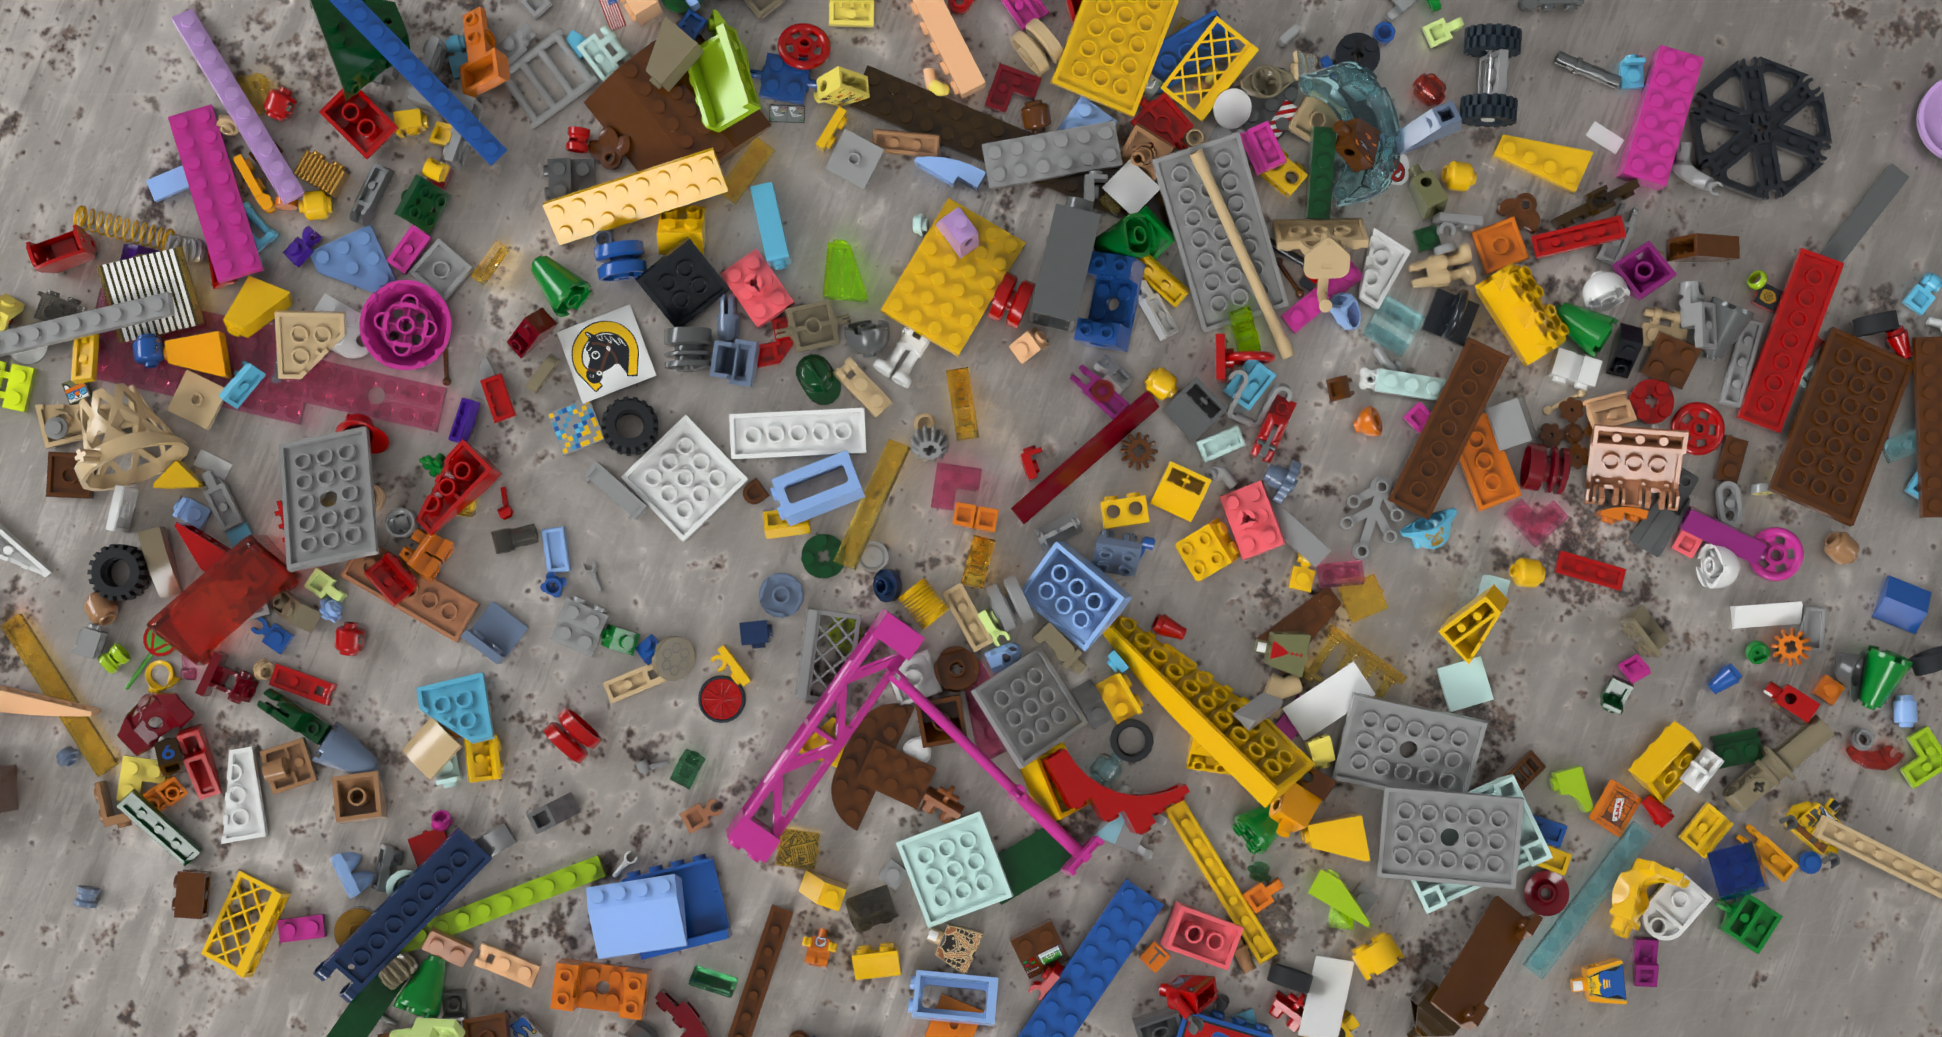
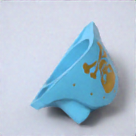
M1450 508L1432 513L1429 520L1421 517L1401 529L1400 533L1403 537L1411 538L1416 549L1421 547L1427 549L1439 548L1449 539L1451 523L1457 515V510Z

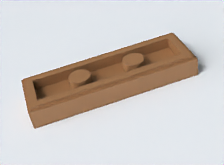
M874 128L872 142L884 148V153L939 157L941 135Z

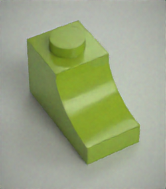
M1574 765L1551 772L1552 778H1549L1552 790L1556 791V794H1567L1582 812L1586 813L1594 809L1582 766Z

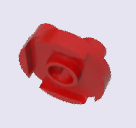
M1647 379L1637 383L1627 400H1630L1637 420L1644 424L1662 422L1673 412V392L1666 382H1661L1657 379ZM1648 395L1656 399L1654 408H1651L1650 404L1645 403V399H1649Z

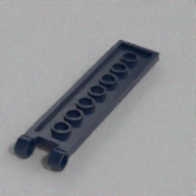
M458 827L326 960L316 967L313 974L323 982L335 969H338L351 980L341 989L339 996L347 1003L351 1002L492 860V856ZM350 964L355 966L353 969L348 968Z

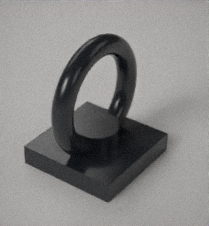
M1437 288L1420 331L1463 347L1480 304L1468 300L1469 291L1467 289H1461L1455 295Z

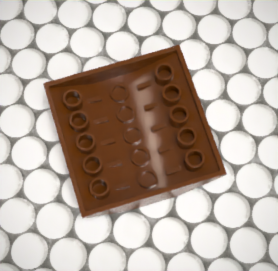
M701 34L696 39L699 45L706 42ZM656 40L616 69L584 101L603 128L609 125L616 131L618 137L630 136L631 146L625 156L637 171L712 147L721 166L772 126L759 109L719 133L707 129L702 123V114L695 101L696 95L694 88L689 82L690 76L688 71L669 92L663 87L658 89L649 81L651 76L646 72V68Z

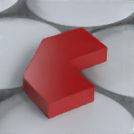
M786 316L771 320L775 341L759 344L758 368L781 364L794 345L790 336L776 338L775 329L786 328L788 325Z

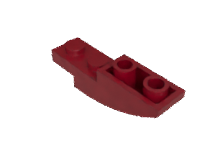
M664 988L654 997L657 1000L656 1005L663 1012L668 1011L673 1016L672 1021L679 1028L684 1027L686 1029L680 1037H712L703 1018L687 998L679 1004Z

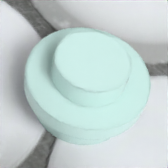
M920 213L918 216L913 217L914 234L924 236L926 231H929L930 223L929 218H926L924 213Z

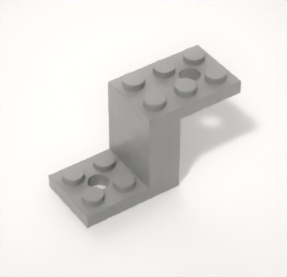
M431 35L430 39L426 40L423 46L424 55L421 62L438 78L448 49L439 37ZM410 84L407 91L408 99L418 108L440 115ZM449 89L480 121L484 110L480 102L474 97ZM451 127L452 137L450 143L447 142L444 147V160L452 167L462 170L470 144Z

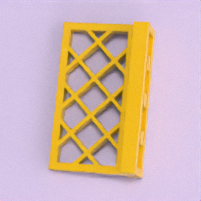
M1216 16L1160 88L1199 120L1203 121L1214 108L1218 96L1229 89L1259 49ZM1219 23L1225 28L1226 38L1212 40L1211 30ZM1228 31L1235 37L1228 38ZM1209 34L1210 40L1203 41ZM1239 39L1245 44L1240 53L1230 54L1229 40ZM1226 41L1228 54L1214 56L1213 42ZM1210 43L1212 56L1198 58L1197 48L1199 45ZM1195 52L1196 58L1189 59ZM1230 56H1236L1231 63ZM1228 57L1229 67L1225 71L1216 72L1214 58ZM1212 59L1213 72L1200 74L1199 60ZM1189 61H1196L1197 74L1184 76V64ZM1181 70L1182 76L1175 77L1177 73ZM1216 74H1222L1221 77L1217 80ZM1214 75L1215 84L1213 87L1202 90L1200 76ZM1198 77L1199 90L1186 92L1184 78ZM1182 79L1183 92L1173 93L1167 86L1172 80ZM1202 92H1208L1202 99ZM1186 94H1200V103L1195 109L1187 104ZM1177 95H1184V101Z
M239 871L201 954L235 971L236 975L242 978L253 977L276 928L277 920L280 919L291 893L286 890H280L244 871ZM244 878L250 882L252 890L242 894L240 884ZM262 889L271 892L268 901L261 903L258 891ZM253 893L256 906L247 909L244 896ZM239 899L242 911L233 914L230 906L232 901ZM258 908L260 914L259 921L252 924L248 912ZM243 914L247 926L237 929L234 917ZM229 920L233 932L223 935L221 925L224 921ZM248 929L251 938L248 943L242 945L239 932ZM234 935L237 947L228 950L224 938ZM216 941H220L223 953L218 955L210 952L213 943ZM239 950L241 957L238 966L232 963L229 953Z

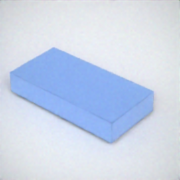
M183 166L146 180L155 202L189 189Z
M565 526L542 529L547 573L571 571Z

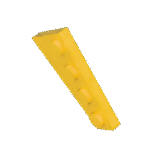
M1503 134L1492 156L1574 194L1594 152Z

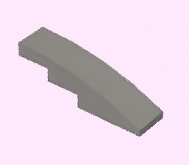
M1268 495L1285 542L1302 555L1313 567H1317L1331 550L1285 508L1272 501V497Z

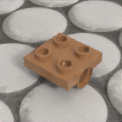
M305 737L260 751L263 761L262 773L267 783H270L273 795L319 780Z

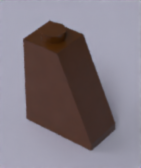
M1694 233L1666 239L1667 262H1726L1740 259L1739 236Z

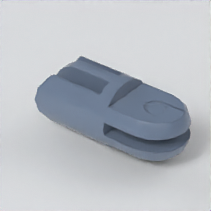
M723 294L720 297V315H717V335L722 341L735 343V339H738L739 315H737L735 295L729 294L728 300L727 294Z

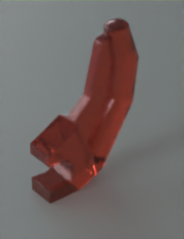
M1891 745L1871 752L1867 750L1859 751L1854 746L1846 748V752L1851 760L1865 769L1885 771L1898 764L1904 756L1902 753L1897 752L1894 757H1891L1890 752L1894 748Z

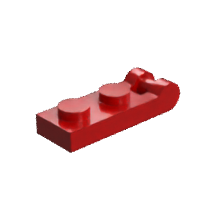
M276 663L269 682L270 686L330 706L332 701L330 697L338 685ZM318 686L324 688L322 695L316 694Z

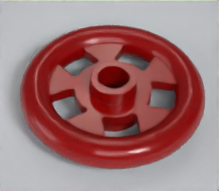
M798 23L787 27L780 34L777 48L780 57L786 64L796 69L810 70L825 63L831 52V43L829 37L821 28L808 23ZM799 32L801 36L794 39L792 35ZM810 34H813L816 37H818V39L814 41L812 38L808 36ZM793 45L794 52L788 53L786 46ZM815 47L822 49L820 55L814 53ZM798 57H802V58H807V57H809V58H808V61L798 60Z
M1691 402L1682 406L1675 413L1671 423V430L1689 431L1691 439L1688 440L1686 453L1698 456L1711 453L1721 444L1725 434V424L1722 415L1713 406L1704 402ZM1700 411L1709 414L1707 421L1704 418L1698 417ZM1689 414L1693 419L1686 425L1682 419ZM1697 424L1701 425L1702 431L1700 433L1697 432L1695 429ZM1709 425L1716 426L1715 435H1709ZM1705 438L1706 445L1697 447L1696 440Z

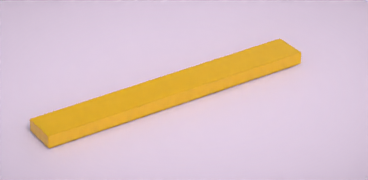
M1185 800L1177 804L1172 803L1166 807L1164 812L1234 924L1244 927L1241 936L1258 964L1261 965L1277 955L1279 952Z

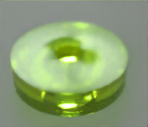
M847 618L840 625L844 630L851 632L855 628L856 620ZM833 621L828 628L835 624V622ZM861 625L859 631L858 644L863 638V630ZM836 626L827 635L835 644L842 638V631ZM854 633L849 636L852 641L854 638ZM845 639L837 648L841 653H848L852 651L853 645L848 639Z

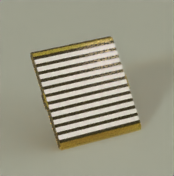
M182 246L151 254H137L129 259L96 266L108 306L165 292L172 293L175 316L116 329L119 343L136 340L137 336L151 333L156 336H163L171 331L205 323Z

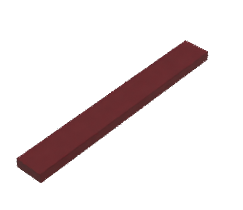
M1148 391L1144 392L1011 508L1023 524L1028 522L1155 412L1159 405Z

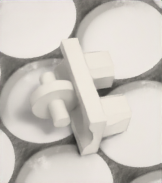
M1704 747L1695 760L1690 762L1691 765L1679 779L1700 793L1724 763V760Z

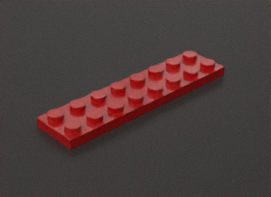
M1799 248L1736 418L1773 432L1781 433L1845 263L1804 248Z

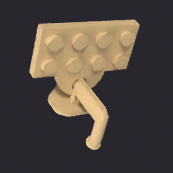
M1363 218L1273 220L1272 229L1277 250L1292 251L1293 249H1300L1305 254L1304 273L1311 279H1318L1317 297L1319 309L1325 313L1329 312L1332 309V302L1328 298V281L1331 278L1344 277L1350 269V254L1345 248L1354 250L1368 248L1369 239Z

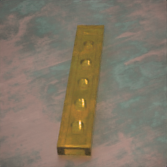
M891 439L888 440L865 490V497L861 499L836 554L835 563L856 571L911 449L909 446Z

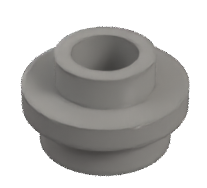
M1856 729L1851 735V743L1859 751L1869 750L1874 744V735L1868 729ZM1859 736L1864 738L1863 744L1860 743Z

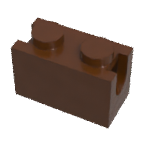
M184 869L177 872L173 882V886L176 889V896L172 901L174 918L203 919L208 917L212 871Z

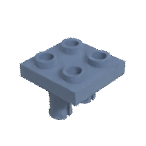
M1103 529L1100 532V536H1097L1091 563L1103 573L1135 577L1142 543L1136 542L1137 536L1133 533L1130 540V533L1123 534V540L1114 539L1115 533L1112 530H1109V536L1107 537V529Z

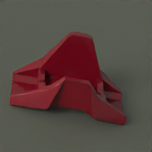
M177 693L145 694L126 714L117 736L136 756H139L154 748V743L159 742V738L172 728L179 727L181 729L195 716V712L180 699ZM153 717H159L163 721L156 728L151 727L148 723Z

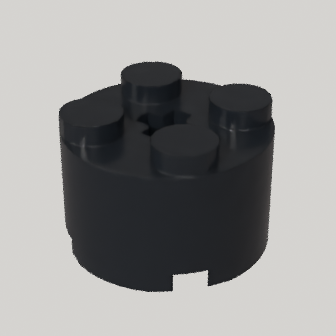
M1364 33L1348 34L1340 40L1334 49L1331 61L1334 67L1337 66L1335 64L1348 62L1359 65L1372 74L1380 61L1378 42ZM1353 54L1357 55V58L1360 59L1358 61H1355V57H1353ZM1340 65L1336 68L1338 77L1342 80H1346L1355 72V70L1346 65ZM1356 75L1348 82L1359 83L1365 79Z

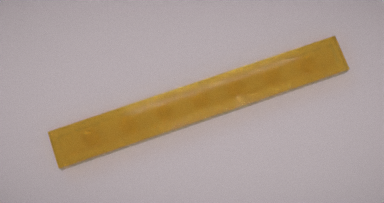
M17 614L0 626L44 695L80 703L23 614ZM58 716L97 777L102 776L119 765L89 716Z

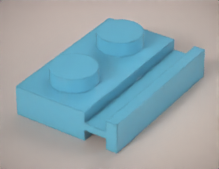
M1246 360L1241 366L1246 370L1249 380L1238 403L1247 410L1252 408L1277 376L1276 373L1258 360ZM1235 375L1223 389V392L1232 399L1243 375Z

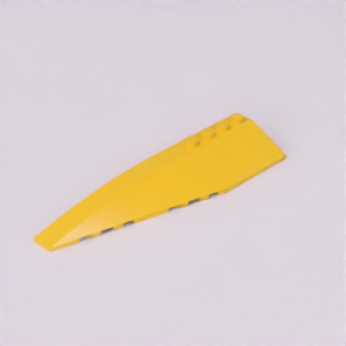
M1120 614L1104 631L1103 635L1156 700L1265 808L1281 797L1315 765L1268 718L1248 731L1233 714L1249 703L1250 700L1244 696L1239 698L1232 693L1233 688L1227 684L1225 686L1219 684L1213 679V674L1208 671L1199 670L1197 663L1167 642L1162 644L1156 640L1157 635L1150 630L1146 633L1136 626L1138 622L1131 617H1124Z

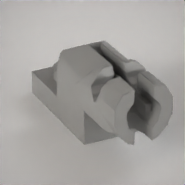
M1686 281L1678 283L1679 295L1684 296L1679 300L1681 328L1695 329V348L1717 349L1716 304L1704 302L1703 282Z

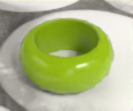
M1762 270L1752 272L1747 279L1748 286L1753 290L1761 289L1767 283V274ZM1761 276V279L1754 284L1756 278Z

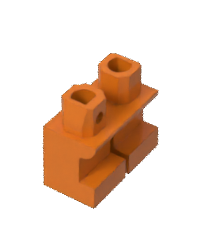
M956 502L952 524L994 533L999 510Z
M417 528L411 540L419 544L415 551L405 546L399 553V557L407 563L411 571L432 583L441 570L442 564L446 563L455 550L453 542L447 539H443L436 534L431 536L428 532Z

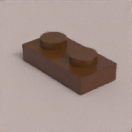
M1729 435L1724 436L1713 479L1722 482L1732 481L1736 484L1738 483L1749 441Z

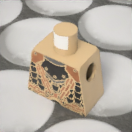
M947 923L944 932L931 927L926 940L938 944L935 951L937 957L961 973L967 974L983 937V932Z

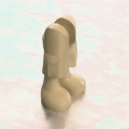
M1461 244L1458 251L1449 257H1446L1444 254L1431 255L1425 260L1408 265L1409 273L1427 270L1428 277L1412 280V288L1450 286L1451 280H1461L1468 285L1476 284V273L1473 265L1452 271L1447 270L1449 266L1471 263L1472 254L1469 244Z

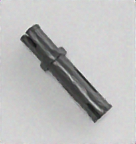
M1560 50L1553 62L1555 65L1571 70V73L1574 75L1578 73L1613 89L1617 88L1622 78L1620 75L1583 61L1582 57L1576 58Z

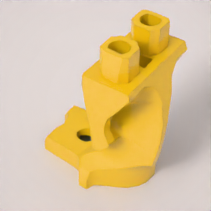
M1637 858L1630 870L1619 875L1613 888L1612 908L1609 912L1613 917L1610 928L1614 930L1613 933L1616 936L1628 939L1632 929L1639 930L1641 925L1639 917L1649 908L1647 888L1650 885L1666 883L1685 889L1689 886L1690 880L1684 878L1685 875L1683 873L1664 867L1655 861Z

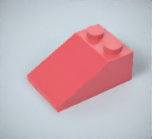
M1175 900L1159 943L1166 949L1228 971L1244 927Z

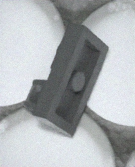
M380 843L371 888L379 892H386L387 881L392 875L390 873V866L402 865L403 851L394 849L393 846L387 843Z

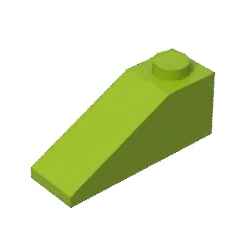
M1328 868L1327 872L1321 869L1308 893L1364 926L1371 928L1373 926L1372 922L1345 882L1339 879L1340 874Z

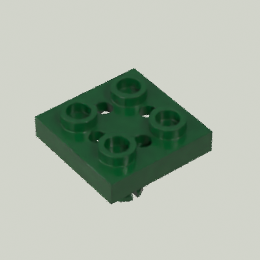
M416 174L409 188L401 194V202L394 214L430 234L451 195Z

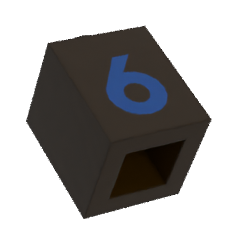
M176 737L164 738L154 743L158 766L163 777L186 771L183 753Z

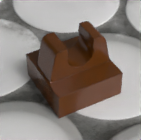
M1344 375L1326 380L1330 402L1347 399L1355 394V391H1350L1349 383L1353 382L1352 378Z

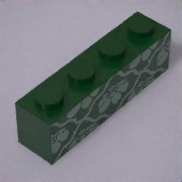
M1311 127L1304 217L1330 219L1336 133L1333 131V127Z

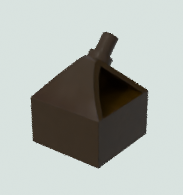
M1428 978L1410 998L1414 1025L1407 1033V1036H1454L1461 1027L1430 1003L1439 987Z

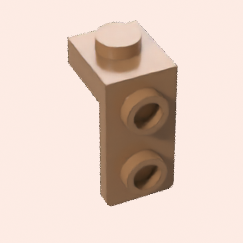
M107 781L96 782L94 797L99 801V818L104 823V827L116 824L118 829L131 826L132 820L124 813L114 814Z

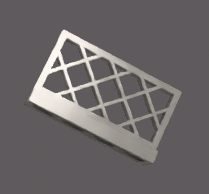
M806 608L795 698L797 700H819L822 694L819 696L810 695L811 686L819 680L824 688L827 689L821 678L831 670L836 676L837 673L834 668L843 661L846 662L858 645L862 615ZM821 615L830 616L835 622L826 631L820 626ZM834 617L842 618L839 621H837ZM847 618L856 619L855 628L847 634L840 623ZM838 626L845 636L834 644L827 633ZM820 629L822 631V634L818 636V632ZM854 633L852 641L849 636ZM826 636L832 646L821 653L817 648V641ZM845 639H848L852 644V650L843 656L837 646ZM835 648L842 658L831 666L824 656ZM816 651L819 654L817 658H815ZM822 658L829 668L818 676L814 671V663ZM813 673H814V675H815L817 678H815V679L812 681V677H813ZM853 682L847 684V705H850Z

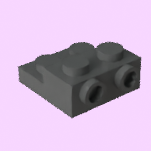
M594 158L547 159L548 165L543 166L544 177L548 178L549 187H545L546 201L596 185Z

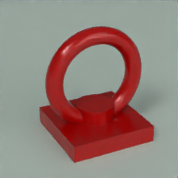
M1225 333L1216 334V380L1218 383H1227V369H1232L1234 365H1242L1246 360H1258L1262 364L1272 363L1276 360V355L1272 352H1234V348H1227Z

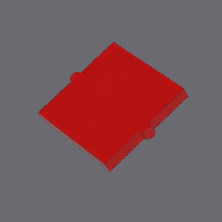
M435 829L431 831L424 830L423 834L407 839L417 867L448 838L445 831Z

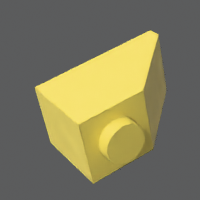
M1323 733L1302 741L1307 756L1315 763L1314 768L1318 767V770L1325 769L1331 766L1330 762L1335 761L1330 735Z

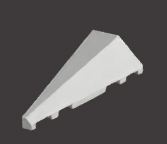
M0 523V559L19 565L26 570H31L45 578L48 577L53 571Z

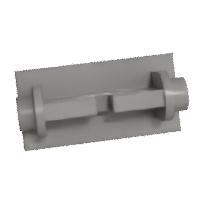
M1072 511L1033 532L1042 550L1045 551L1051 548L1056 541H1065L1083 532L1078 517Z

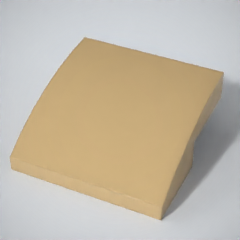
M430 718L402 751L429 780H433L462 748V745L449 733L445 726Z

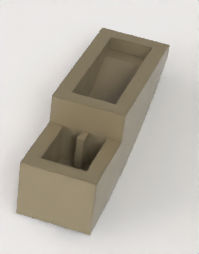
M159 526L138 531L144 558L159 597L165 598L183 593L174 550L170 549L166 527Z

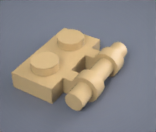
M1661 307L1644 308L1643 316L1651 317L1650 323H1641V328H1643V346L1651 348L1659 331L1686 341L1688 330L1679 328L1681 322L1680 311H1665ZM1660 319L1671 320L1670 327L1659 325Z

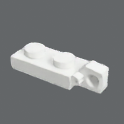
M1143 280L1138 302L1159 340L1162 341L1178 333L1179 329L1158 292L1154 293L1147 281Z

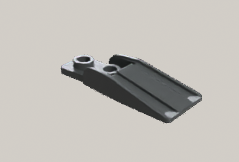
M1682 468L1678 488L1680 495L1678 511L1667 510V495L1664 510L1658 509L1657 496L1650 508L1647 509L1649 511L1647 519L1639 521L1630 534L1629 541L1655 557H1660L1684 518L1690 504L1689 495L1699 481V478Z

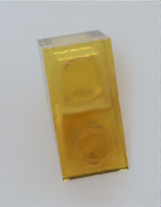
M977 535L973 536L961 584L983 589L995 540Z

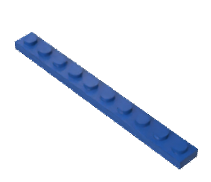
M329 0L491 167L508 152L488 129L362 0Z

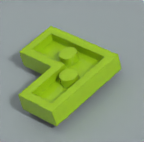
M1923 726L1906 737L1918 757L1899 768L1910 787L1914 789L1942 772V747L1929 726Z

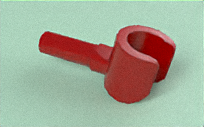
M501 487L503 507L497 509L500 518L506 520L513 516V510L509 505L506 487Z

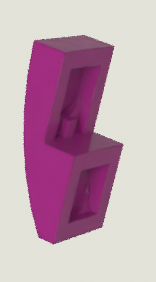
M1634 937V986L1657 987L1659 965L1657 963L1659 940L1657 938Z

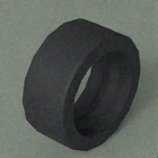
M1896 310L1871 314L1852 320L1856 337L1900 328Z
M1942 646L1922 651L1909 658V661H1913L1912 669L1915 676L1927 675L1942 670Z
M1127 719L1117 724L1112 730L1110 736L1111 748L1115 755L1123 761L1139 762L1152 751L1154 743L1153 734L1142 721ZM1129 727L1138 728L1145 736L1144 747L1136 754L1125 753L1119 746L1118 739L1120 733Z
M1271 963L1267 980L1295 991L1309 993L1313 975L1282 964Z

